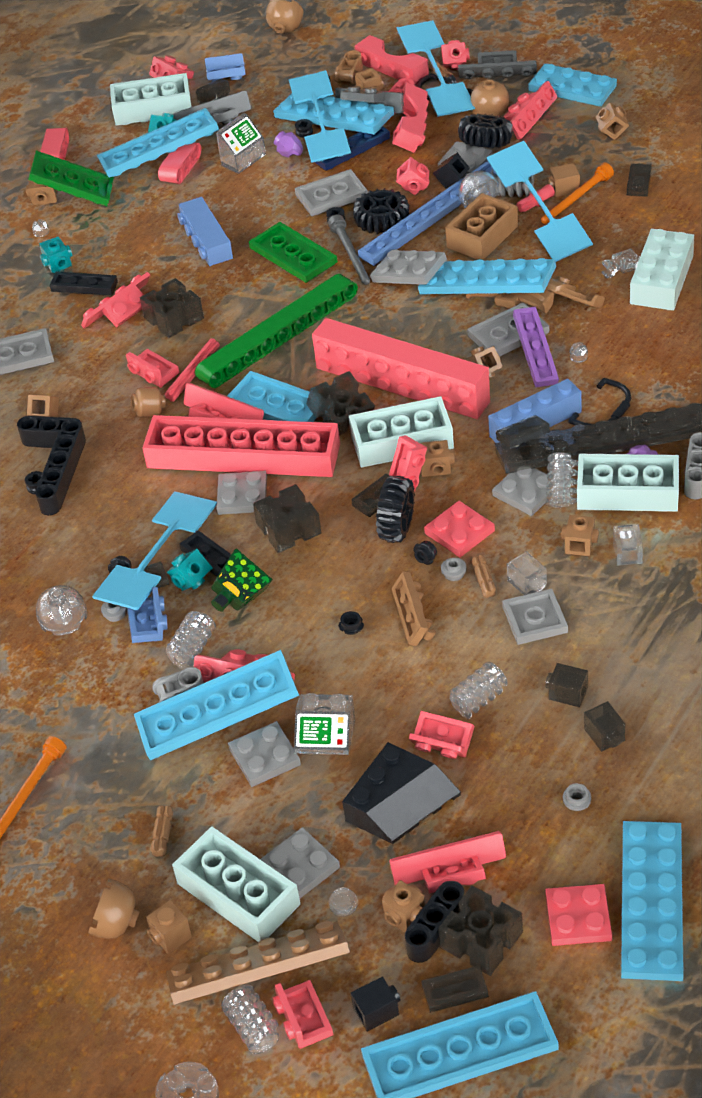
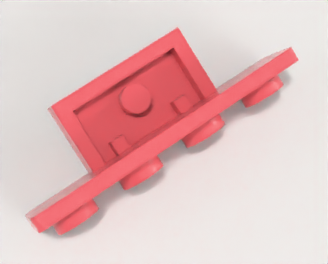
M544 82L534 93L528 94L526 92L517 98L518 101L508 108V112L503 117L512 124L513 132L518 140L526 135L557 99L555 90L550 82Z
M148 272L142 276L140 274L137 275L127 287L125 285L121 286L114 296L104 298L97 308L87 310L83 315L84 319L81 326L85 329L105 315L117 328L148 306L150 301L140 289L148 283L151 275Z
M193 383L186 384L184 405L190 407L189 417L263 420L264 410Z
M240 649L229 651L221 659L198 654L194 657V667L200 670L203 681L206 683L268 655H250ZM290 672L293 680L295 681V674Z
M500 831L392 858L389 862L395 885L400 880L406 884L424 880L430 894L436 892L440 885L447 881H456L461 885H472L479 880L486 879L482 864L505 859L506 853L502 834Z

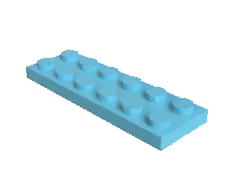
M292 93L273 111L275 118L291 121L308 119L312 121V124L320 125L314 102L307 101L295 104ZM333 96L317 100L323 125L326 127H344V130L375 134L394 115L393 107L383 104L341 100Z
M204 108L98 154L97 157L108 178L116 177L122 174L123 171L137 168L148 160H155L162 154L176 151L178 147L192 144L203 136H210L219 128L209 111Z
M544 258L535 260L445 261L426 285L419 284L418 290L420 294L544 293L556 268L555 259Z
M279 650L135 713L134 717L146 754L150 760H153L299 696L284 655Z
M623 821L622 979L683 981L681 823Z
M535 991L361 1048V1053L377 1098H414L559 1050V1043Z

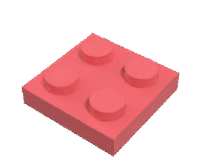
M457 501L424 526V531L427 536L461 558L495 531V524L461 501Z
M604 884L545 889L552 946L612 941Z

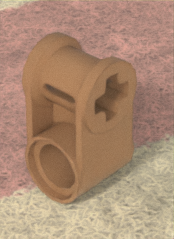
M351 50L344 54L335 71L336 82L346 81L356 85L355 73L363 71L362 57L359 51Z

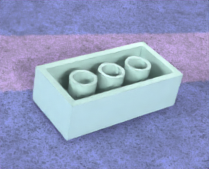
M187 73L110 84L111 104L116 125L150 121L151 114L162 116V113H168L173 115L174 112L192 107Z
M662 229L650 230L630 283V304L667 310L675 309L693 258L694 234L665 231Z
M441 396L349 415L351 437L361 468L393 461L399 437L404 435L419 443L447 440L448 449L454 448L453 427Z
M579 454L577 510L678 511L679 455Z
M212 826L172 864L178 885L257 942L268 938L301 905L295 883Z

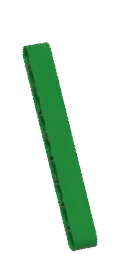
M342 274L332 276L201 361L195 369V376L211 388L221 386L350 301L358 291L357 284Z

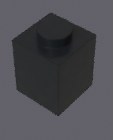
M457 152L443 161L433 172V175L446 189L461 180L470 167Z
M383 976L350 992L353 1009L367 1032L399 1016L398 1002L401 1001L399 993L394 985L388 986Z

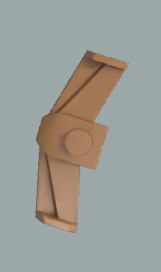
M558 276L557 279L551 278L546 287L548 291L596 308H601L605 297L597 294L592 298L576 292V286L570 285V280Z
M546 289L544 293L466 294L467 299L472 297H495L496 306L512 308L523 302L541 309L543 313L549 311L554 301V293Z

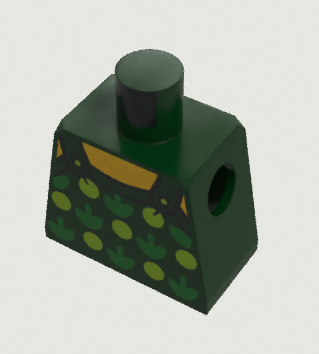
M236 548L211 587L217 594L211 601V604L220 612H223L228 605L239 611L263 593L273 579Z

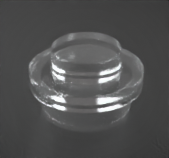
M346 887L334 890L329 898V908L338 916L350 915L358 907L356 894Z

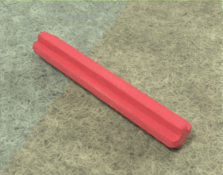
M211 338L165 393V397L169 401L174 402L186 388V384L193 380L197 365L217 351L220 346L218 341Z

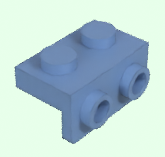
M242 53L205 58L207 79L212 80V83L222 82L223 78L231 77V80L242 79V75H245Z
M152 587V597H147L138 610L127 608L132 643L163 641V630L168 629L167 615H162L161 613L165 609L164 597L159 596L157 587Z

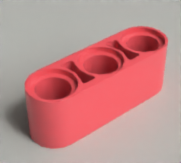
M46 129L40 152L65 160L69 145L68 129Z
M200 143L185 144L178 147L176 151L170 152L159 167V180L181 184L200 158Z

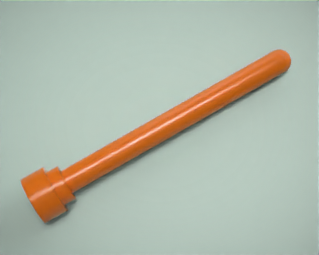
M605 162L598 166L593 177L549 211L553 218L598 182L608 181L613 177L614 170L612 166ZM546 214L541 218L543 224L550 222Z
M49 736L44 743L43 756L0 819V839L50 763L57 758H61L66 751V744L59 738Z

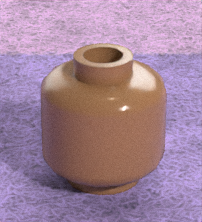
M156 387L137 388L135 393L131 394L132 412H136L139 417L159 415L161 409L166 406L165 395H161Z

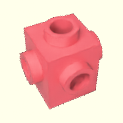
M459 40L441 45L442 65L445 68H451V70H458V65H465L466 60H470L469 48H465V43H460Z
M410 157L397 169L396 182L404 190L416 195L420 190H425L429 185V170L424 164H420Z

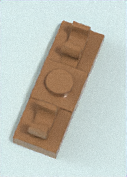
M403 571L392 587V592L408 644L417 646L422 638L432 640L436 631L429 629L433 621L426 619L423 614L421 599L424 594L417 592L421 584L413 582L411 573Z

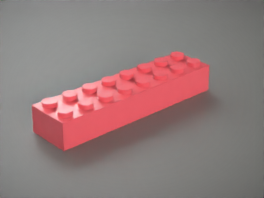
M325 318L312 333L316 368L417 401L441 396L446 410L477 420L490 403L489 367L329 318Z
M153 415L142 448L147 468L236 473L266 471V474L333 477L340 447L338 423Z

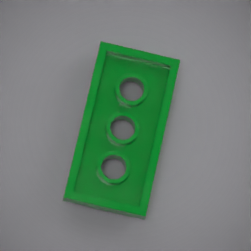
M39 151L35 152L28 180L36 184H42L57 191H63L75 197L107 206L109 203L114 177L108 178L104 173Z
M278 222L249 241L250 249L305 283L338 263L337 255L282 222Z

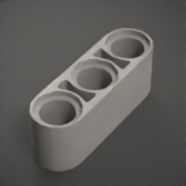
M702 432L693 434L689 441L684 494L690 499L702 498Z

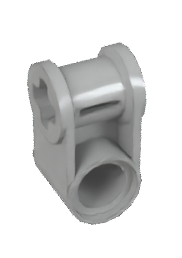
M188 667L182 671L157 679L153 683L152 689L158 695L160 703L203 684L204 681L199 669Z

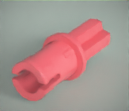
M550 184L536 191L542 201L553 197L555 194L554 188ZM531 192L529 196L516 204L518 211L521 213L528 211L534 206H540Z

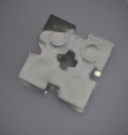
M176 278L161 285L162 290L158 292L152 290L140 297L144 318L153 326L158 325L159 331L168 338L183 330L182 326H191L204 319L201 298L191 290L186 292V286Z
M350 371L335 377L330 386L327 382L311 388L306 403L316 418H323L322 423H338L339 436L348 431L350 425L349 415L373 411L375 408L374 403L365 392L361 394L358 392L359 383Z
M297 484L279 491V496L276 498L267 496L253 503L256 524L264 535L268 534L269 542L277 553L296 546L295 541L300 538L307 541L322 534L319 513L310 501L306 503L305 495Z
M472 885L459 901V914L451 911L438 928L440 948L459 959L464 954L470 957V965L491 976L504 959L503 947L511 949L523 933L522 912L504 902H501L498 907L493 905L491 895Z

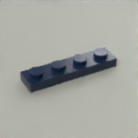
M382 126L375 134L359 132L347 138L351 151L350 154L315 163L325 171L332 169L390 139V131Z

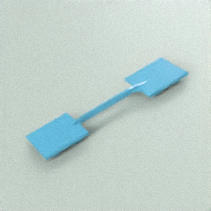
M434 21L397 27V31L408 54L419 51L426 52L441 82L439 87L426 89L437 116L474 110L475 107L471 103V97L464 82L446 84L432 56L431 49L440 48L441 45H445Z
M327 71L289 79L295 104L313 101L321 126L320 133L305 136L311 163L350 154L351 151L344 127L325 130L317 104L319 98L333 95Z
M521 141L487 157L488 162L505 188L517 182H524L549 218V224L534 230L550 257L555 259V262L593 245L573 213L561 219H554L528 179L543 171V168L525 141Z
M174 491L152 519L153 523L168 526V529L138 568L131 569L116 565L93 594V599L138 610L152 592V587H156L161 580V576L145 572V567L173 531L181 529L195 533L217 506V502Z

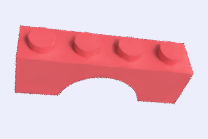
M369 35L355 45V50L361 53L362 65L373 68L395 79L410 78L414 81L415 86L423 77L429 74L427 58L415 53L403 56L390 55L385 52L384 41Z
M406 82L401 91L404 95L403 114L406 117L401 118L394 130L392 144L415 152L417 147H421L425 140L423 133L427 126L425 120L428 115L426 111L429 100H427L428 91Z

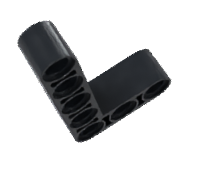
M24 416L17 422L22 444L28 447L52 448L35 494L41 513L47 516L54 515L60 511L86 443L81 421L76 418Z

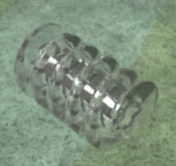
M558 452L547 456L549 462L547 465V470L549 471L547 480L549 482L546 484L548 490L546 493V498L548 499L546 505L561 508L576 504L577 499L570 497V495L577 494V489L571 488V486L577 485V480L571 477L577 476L578 471L571 468L578 466V461L573 460L571 455Z
M197 611L186 614L184 621L181 622L176 630L175 636L172 637L166 647V655L174 665L182 669L194 666V657L202 653L203 647L208 642L207 639L215 631L216 625L213 619Z
M491 662L484 663L481 668L475 670L466 680L461 681L458 686L451 689V703L462 717L470 719L472 716L471 711L473 713L479 712V705L485 707L487 700L493 701L495 694H502V686H507L508 681L498 666Z
M243 984L225 996L221 1004L223 1013L229 1018V1022L235 1027L236 1032L241 1036L242 1041L247 1045L251 1053L259 1054L265 1052L277 1043L279 1039V1033L276 1032L279 1027L278 1022L272 1019V1013L266 1010V1004L260 1001L259 994L254 992V987L251 984Z

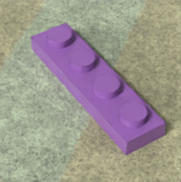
M536 307L515 309L513 311V318L535 388L557 384L559 377Z

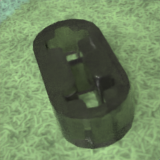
M219 79L196 90L198 103L203 104L229 95L231 92L230 83L226 79Z

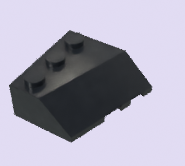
M387 742L344 798L342 804L346 822L394 844L419 826V821L430 813L434 815L441 810V806L448 800L458 798L461 792L436 764Z

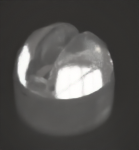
M38 219V221H34L32 224V231L36 237H44L50 231L47 222L43 219Z
M581 342L574 343L569 351L570 359L574 362L585 361L588 358L586 345H583Z

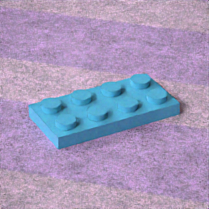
M544 63L528 84V91L536 92L544 82L549 81L557 97L601 107L617 86V79L606 75L601 76L586 71L582 72L572 68Z
M250 371L227 396L264 410L263 419L275 421L313 422L328 405L327 398L253 371Z

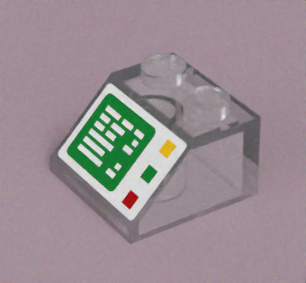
M245 113L216 132L221 166L233 172L241 173L266 155L264 137Z
M299 694L295 714L294 753L349 755L355 724L353 695Z

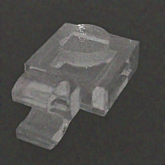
M632 249L612 254L611 260L607 259L602 262V265L607 270L602 271L601 274L605 278H611L618 270L622 273L635 270L640 257Z

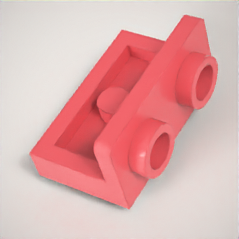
M165 55V58H153L149 74L156 78L187 73V78L192 79L194 71L187 68V64L176 62L175 57Z
M146 349L138 356L131 352L126 354L128 369L133 374L144 378L148 383H153L160 388L180 373L177 365L149 349Z
M406 435L400 436L388 477H396L397 475L409 478L416 489L419 484L421 468L425 463L427 447Z
M421 711L414 734L410 733L409 740L415 744L414 748L420 751L430 753L431 749L441 751L440 755L450 759H456L457 756L466 757L475 726L471 723Z
M310 980L283 990L281 983L275 985L277 996L272 997L278 1015L284 1013L287 1020L283 1022L289 1040L295 1038L299 1049L333 1036L332 1027Z

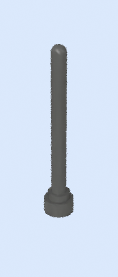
M333 215L328 220V225L333 233L338 234L361 282L364 285H368L370 278L345 231L346 222L342 215Z

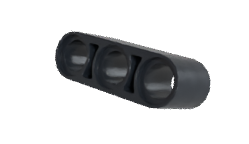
M447 881L440 885L405 932L406 952L408 958L413 962L423 963L428 961L463 916L466 910L465 893L463 886L459 882ZM423 942V944L416 945L415 943Z

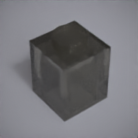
M557 663L553 673L549 672L546 678L545 687L549 688V700L580 707L588 689V670Z
M608 701L584 712V729L601 752L608 748L617 747L625 741L626 724Z

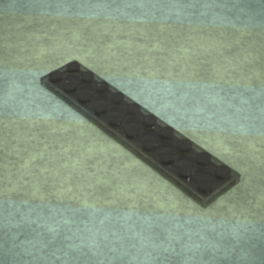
M692 403L680 408L671 407L659 412H645L639 416H624L613 421H598L587 426L577 425L571 429L552 430L549 433L540 435L530 434L519 439H505L502 442L495 443V452L505 473L509 474L530 468L534 469L576 461L579 459V454H612L628 451L636 445L653 446L690 439L693 434L702 432V403Z

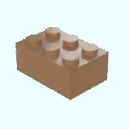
M481 193L445 227L447 248L477 260H484L518 227L517 206Z

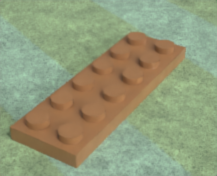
M324 921L309 930L297 929L289 932L285 937L278 939L266 938L259 941L257 945L250 947H235L227 954L220 956L212 954L203 957L196 963L177 964L171 970L166 971L174 1005L350 952L338 922Z

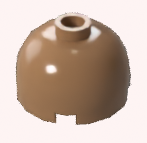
M270 0L266 8V20L269 26L278 33L293 32L300 25L304 10L294 0H291V2Z
M485 80L476 85L471 93L470 100L475 107L471 111L475 115L486 113L488 115L501 116L508 111V106L510 107L509 93L505 86L497 81Z
M108 878L106 886L111 888L104 887L93 917L92 924L97 925V927H90L88 934L103 939H114L123 935L128 926L134 928L140 911L135 909L136 898L132 890L121 882Z

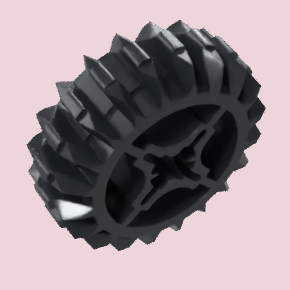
M486 113L471 114L461 118L458 126V137L462 142L470 144V146L484 147L485 149L500 148L510 143L513 129L512 124L506 118Z
M394 189L369 190L368 194L363 193L354 203L353 218L357 223V227L362 228V231L368 230L369 234L376 232L378 235L410 215L409 203L405 195H401L400 191L394 192Z
M397 475L396 477L390 476L383 483L376 514V531L381 540L401 543L406 538L411 520H413L415 488L412 480Z

